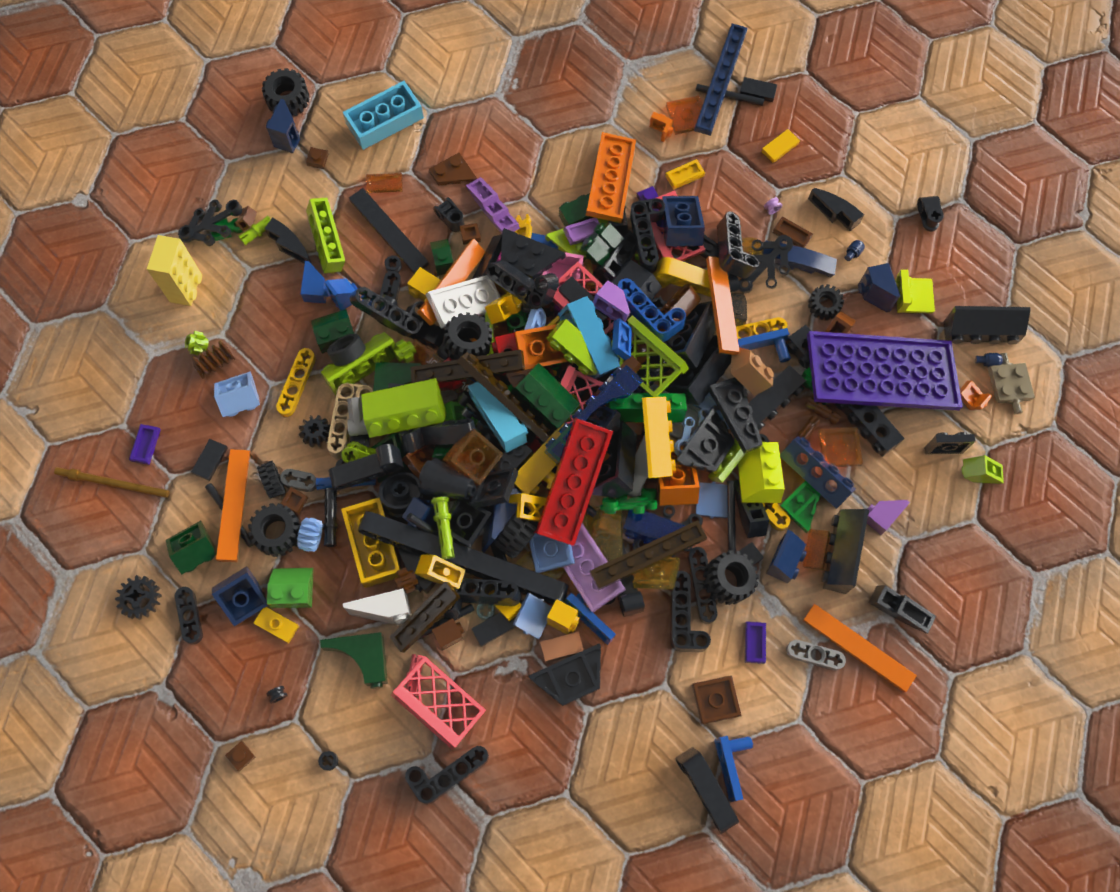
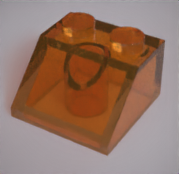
M472 429L453 445L443 460L472 479L475 485H480L503 456V453L477 430Z

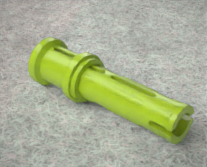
M437 497L431 500V503L434 504L435 516L433 518L438 526L442 559L455 557L450 530L452 516L448 509L449 497Z

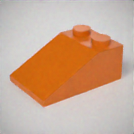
M557 324L515 332L518 350L523 351L525 370L534 368L538 363L542 366L569 362L564 358L565 354L560 350L557 351L549 344L550 341L546 339Z
M671 452V460H675L677 455L675 452ZM675 463L676 472H672V476L656 477L659 506L698 504L700 486L696 468Z

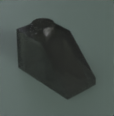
M731 293L735 326L745 325L747 321V301L744 293Z

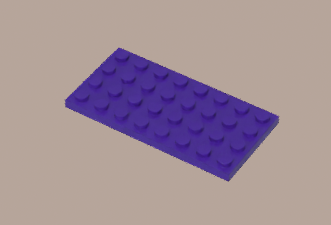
M809 331L807 334L814 402L960 411L963 408L952 341Z

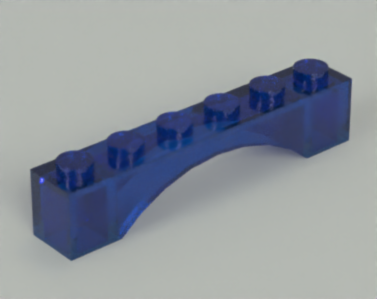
M625 365L623 369L619 366L612 374L614 378L610 382L606 380L598 388L601 392L596 397L592 395L585 402L588 406L583 411L579 409L572 418L586 421L602 405L617 399L628 398L643 380L628 365ZM573 422L570 425L565 423L558 431L561 435L557 439L552 437L545 445L547 449L544 453L557 465H559Z

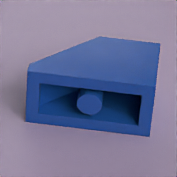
M305 261L300 295L304 302L326 303V298L330 296L325 284L326 280L309 261Z
M347 278L325 281L330 297L340 311L352 305L349 298L350 294L358 289L354 283L350 284Z

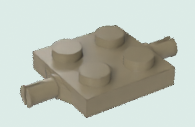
M1001 353L1000 355L1003 357L1002 365H994L988 368L996 403L1012 404L1014 414H1021L1023 411L1020 402L1035 398L1026 363H1009L1007 353Z

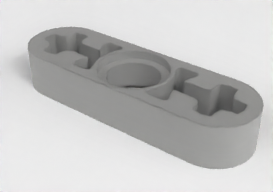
M801 640L791 641L786 648L787 655L790 658L830 670H839L846 663V658L842 652ZM798 645V649L803 651L806 650V647H808L809 649L806 652V658L803 657L805 655V653L798 652L797 654H794V650H792L791 647ZM812 650H818L821 653L819 661L811 658ZM826 653H828V658H834L835 656H838L837 660H839L840 663L836 664V666L834 665V661L826 660V663H823V661L826 658Z

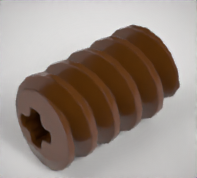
M218 342L219 348L212 345V352L205 349L206 356L198 353L199 360L192 357V364L202 379L203 372L209 376V369L216 372V365L222 368V361L229 364V357L235 360L229 348L223 342Z

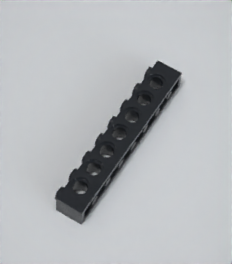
M804 325L788 337L786 345L788 351L798 358L799 364L807 369L810 367L809 351L803 350L802 347L808 348L807 334L811 330L807 325ZM835 403L836 407L846 414L848 421L859 429L860 435L871 443L873 450L882 457L900 445L905 439L877 406L857 405L858 408H854L851 404ZM863 417L869 418L871 423L866 422ZM876 432L882 433L883 437L877 436Z

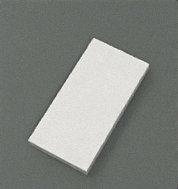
M486 275L429 291L426 297L442 329L446 327L448 320L451 321V317H458L459 313L466 315V312H470V315L475 313L478 314V317L484 316L486 313L485 306L498 299L500 295L494 282Z

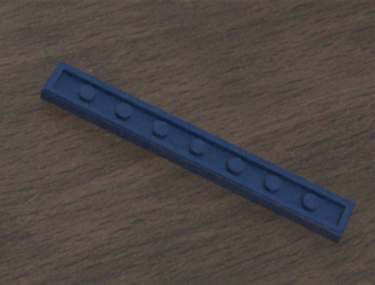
M731 24L695 125V132L709 136L712 134L748 30L747 27Z

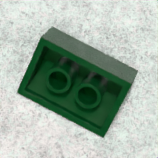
M540 363L512 390L529 408L536 412L542 421L547 422L553 431L559 429L580 405Z

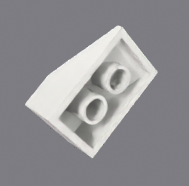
M404 589L343 603V608L350 615L396 624L397 626H401L412 615L408 596Z

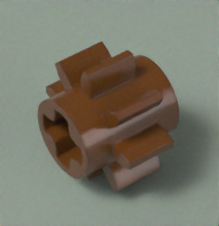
M406 568L398 570V576L394 578L398 590L404 589L406 594L415 591L414 585L418 584V580L413 570L407 571Z

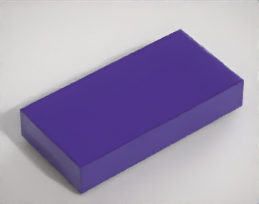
M140 424L129 457L131 462L150 465L161 431L159 427Z
M745 622V663H766V623Z

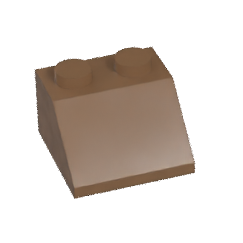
M739 347V353L732 355L731 374L754 396L772 387L774 373L771 368L766 367L760 357L755 356L750 350Z

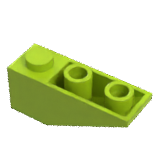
M567 319L559 321L546 338L550 341V346L565 354L564 358L570 363H575L582 374L586 376L596 375L597 370L581 331Z

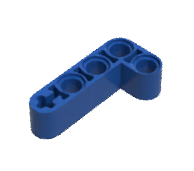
M625 278L619 281L618 287L624 291L630 313L662 342L667 341L683 329L686 319V313L683 309L674 308L663 315L631 279ZM658 329H664V330H666V331H665V332H661V331H659Z

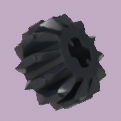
M310 415V420L303 419L305 425L299 426L300 431H302L299 433V436L303 438L304 444L309 443L312 448L317 444L321 448V442H328L326 437H329L331 425L328 424L326 418L322 419L321 416L317 415L314 419Z

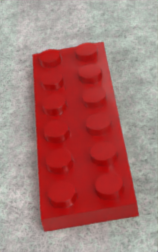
M574 418L535 533L566 544L575 545L613 431Z

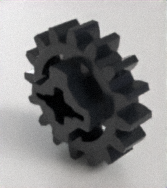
M136 575L135 580L127 578V584L121 583L123 589L116 591L120 594V597L115 598L117 602H120L116 607L122 610L121 614L128 615L130 619L136 617L141 620L142 615L149 617L150 610L156 612L154 606L160 605L157 598L162 597V595L156 593L160 590V587L155 585L156 582L154 580H149L146 576H143L141 579L140 576ZM143 585L147 586L150 592L145 591ZM127 603L132 604L133 610L128 607Z

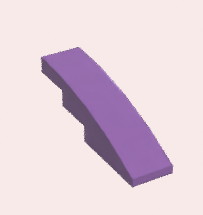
M481 177L466 185V188L477 204L501 233L504 228L513 232L520 229L519 223L509 214L508 208L499 200L498 194Z

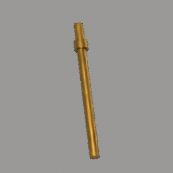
M56 467L54 470L55 475L68 477L69 480H83L168 498L170 494L169 490L83 473L78 469L71 468L68 470Z

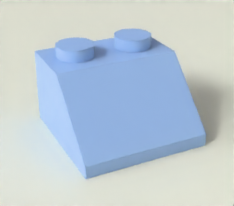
M251 371L214 383V398L223 417H232L240 411L253 410L260 405L259 395Z

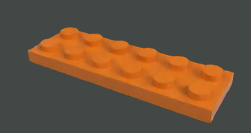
M602 132L586 216L618 223L622 222L636 139Z

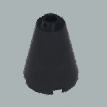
M432 457V461L428 460L424 464L419 475V481H422L421 487L418 486L420 494L431 497H449L466 500L474 496L476 492L475 482L441 459Z

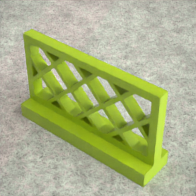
M632 315L627 320L634 334V341H631V345H634V353H631V355L636 360L637 357L647 356V365H641L642 367L640 368L646 369V378H638L635 373L632 379L652 397H658L681 372L684 374L689 368L681 357ZM637 344H646L647 352L637 353ZM658 355L660 357V364H650V356ZM618 356L620 358L619 367H621L624 359ZM672 367L675 370L670 376H663V368ZM660 368V377H650V369ZM650 381H660V386L653 392L649 388Z

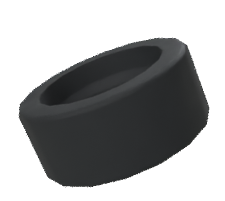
M349 334L332 343L327 350V354L334 365L343 366L358 359L366 348L358 334Z

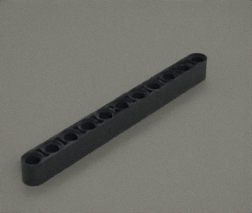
M365 511L357 530L362 535L419 556L435 555L442 558L439 536L379 514ZM453 542L455 557L444 559L465 569L466 573L485 580L514 582L520 593L526 595L530 593L553 605L556 599L564 603L569 589V585L562 581Z

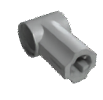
M362 397L348 398L349 419L347 424L349 436L367 435L368 432L363 420Z

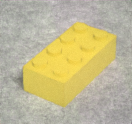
M158 235L147 270L169 302L191 306L193 300L196 299V289L198 284L201 283L202 274L181 239Z

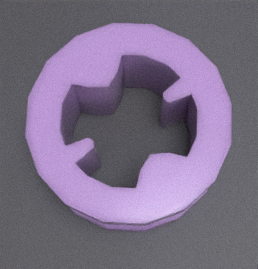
M777 197L770 199L764 205V208L768 209L769 215L776 213L782 208V204L778 203L779 199Z

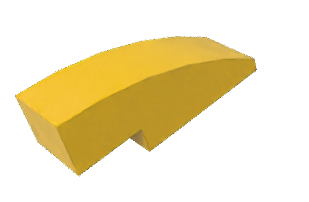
M509 292L485 306V310L491 324H495L521 311L520 306L522 304L520 299Z

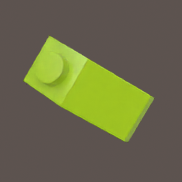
M985 455L963 459L962 474L965 479L976 483H1004L1002 464Z

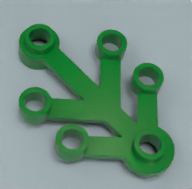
M641 489V496L627 499L626 494L616 499L605 497L602 500L600 509L605 514H615L618 510L633 509L635 514L644 513L645 508L655 510L657 509V501H655L657 489Z

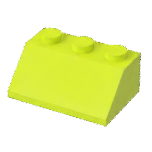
M762 442L763 445L760 448L747 452L738 463L742 503H781L785 488L778 442Z

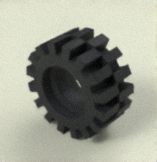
M826 284L824 288V285H820L819 288H815L808 301V308H811V314L815 312V318L820 316L819 320H823L825 317V321H827L830 317L834 319L841 311L844 304L843 294L839 295L841 292L839 289L835 291V286L829 288L830 285ZM822 297L829 298L833 306L830 308L823 307L819 303V299Z
M273 461L257 466L259 477L268 497L271 499L284 494V485Z

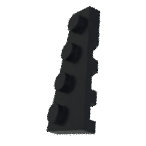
M735 377L710 385L708 391L743 453L745 454L760 448L763 445L757 424L753 420V410L749 406L748 393L744 386Z

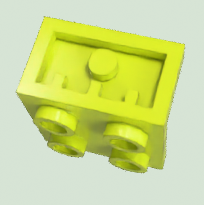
M900 270L895 278L900 294L897 300V313H934L932 279L909 277L908 270Z

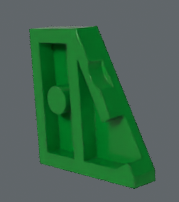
M805 480L780 505L805 533L811 528L810 525L816 511L820 493Z

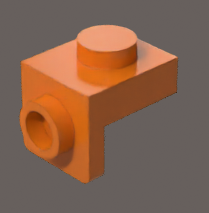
M653 112L649 127L662 132V142H665L667 137H671L674 129L672 127V119L663 114Z
M972 380L966 381L960 388L961 400L969 410L985 408L988 405V401L992 398L990 394H983Z

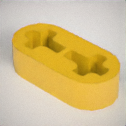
M770 503L772 505L771 508L765 510L770 525L778 531L785 530L790 524L789 515L778 503ZM778 518L785 519L784 525L782 523L777 524Z

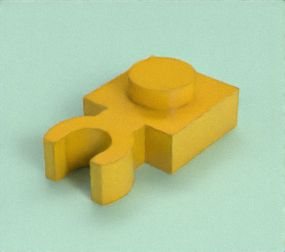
M526 214L524 220L521 219L520 215H517L516 221L519 223L520 229L514 232L531 239L532 226L529 214Z

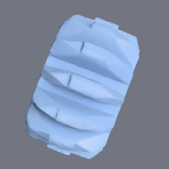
M305 518L301 522L297 537L299 549L308 552H315L317 550L323 532L322 521L315 518Z

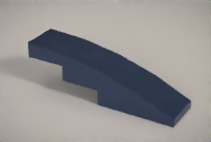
M780 243L782 247H785L787 245L785 243ZM793 246L791 251L788 252L790 270L798 268L810 274L816 271L830 278L835 275L837 259L798 246ZM763 249L762 255L770 254L774 249ZM780 254L775 259V263L781 265Z

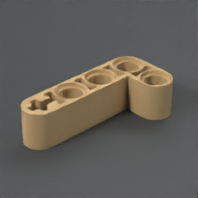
M344 383L337 389L327 448L335 459H342L341 453L350 440L347 424L349 412L345 415H340V412L348 410V398L361 397L362 394L373 392L369 386ZM346 392H351L350 396L343 397ZM340 427L345 428V430L341 433L336 432L337 429Z

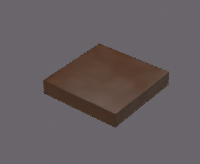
M732 675L692 683L701 725L742 716Z

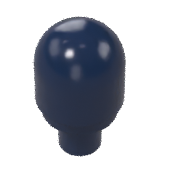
M855 240L848 246L847 254L844 257L845 260L851 261L852 258H857L865 249V245L861 240Z
M985 353L984 356H976L975 363H982L983 366L989 368L994 365H1002L1003 357L999 353Z

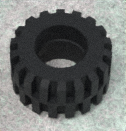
M288 68L284 70L277 69V72L273 71L270 76L267 75L265 77L266 81L262 83V92L270 111H274V107L278 105L280 99L285 100L291 115H294V117L298 115L297 113H302L304 111L303 108H307V102L310 100L305 80L299 72L296 73L293 69L289 71ZM292 91V92H291L290 94H288V95H285V96H281V95H280L282 92Z
M466 312V315L459 313L458 317H451V321L448 320L446 323L443 339L444 351L448 353V357L458 360L466 352L476 357L489 354L493 336L489 322H485L484 317L479 318L478 314L470 315V312ZM468 335L474 337L476 341L464 342L459 337Z
M270 503L269 507L264 505L261 507L262 510L260 512L256 510L254 512L256 516H251L250 518L252 524H248V529L251 531L248 534L253 544L261 552L263 551L266 555L271 554L273 557H278V554L284 556L286 551L292 552V547H297V537L301 522L289 507H284L279 503L277 506L274 503ZM276 521L285 522V530L280 537L276 539L266 538V530L270 524Z
M524 506V514L528 515L531 510ZM517 511L493 543L511 559L516 558L534 536L539 523L537 521L516 518Z
M727 551L711 560L706 566V572L703 573V577L706 578L703 581L704 586L707 585L708 589L706 591L708 593L711 592V597L714 600L717 598L718 603L722 604L725 602V605H731L732 603L734 605L750 597L756 591L755 588L758 587L756 580L759 579V574H756L755 571L758 569L752 565V559H747L748 556L746 554L740 555L739 551L734 553L733 551ZM725 569L730 570L735 575L737 587L732 586L726 580Z

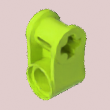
M352 441L344 448L341 457L344 462L348 463L376 454V451L373 448Z

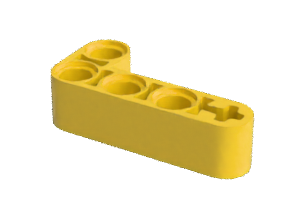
M663 257L658 261L657 268L652 274L662 288H665L670 283L680 287L691 284L697 293L711 297L707 270L670 257Z

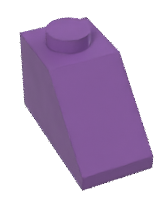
M607 281L596 293L593 300L596 309L614 321L620 318L626 322L630 311L622 289Z
M908 500L879 501L875 506L871 504L868 507L867 524L882 535L910 502Z

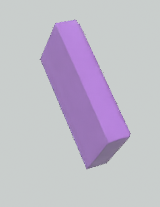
M594 217L566 226L563 231L570 245H574L590 237L594 232V228L600 223Z

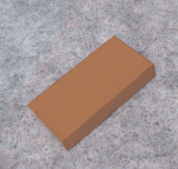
M579 631L540 642L545 662L584 651Z

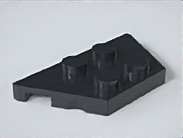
M505 228L502 231L501 260L507 261L533 280L539 277L542 272L552 268V264L560 258L563 260L566 257L565 252Z
M716 405L712 406L676 457L675 463L711 473L717 470L735 441L728 432L725 421H721L717 413L719 409Z
M599 643L529 675V678L560 705L565 706L600 689L601 645Z

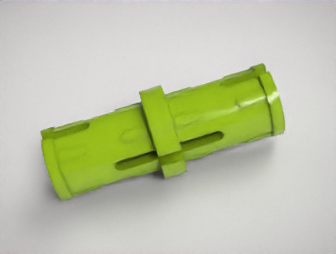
M267 215L257 224H252L250 229L239 235L238 237L241 242L246 246L255 238L263 236L262 233L265 232V227L271 220L270 217Z

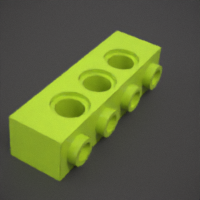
M328 198L310 199L306 213L323 274L341 272L345 264V257Z

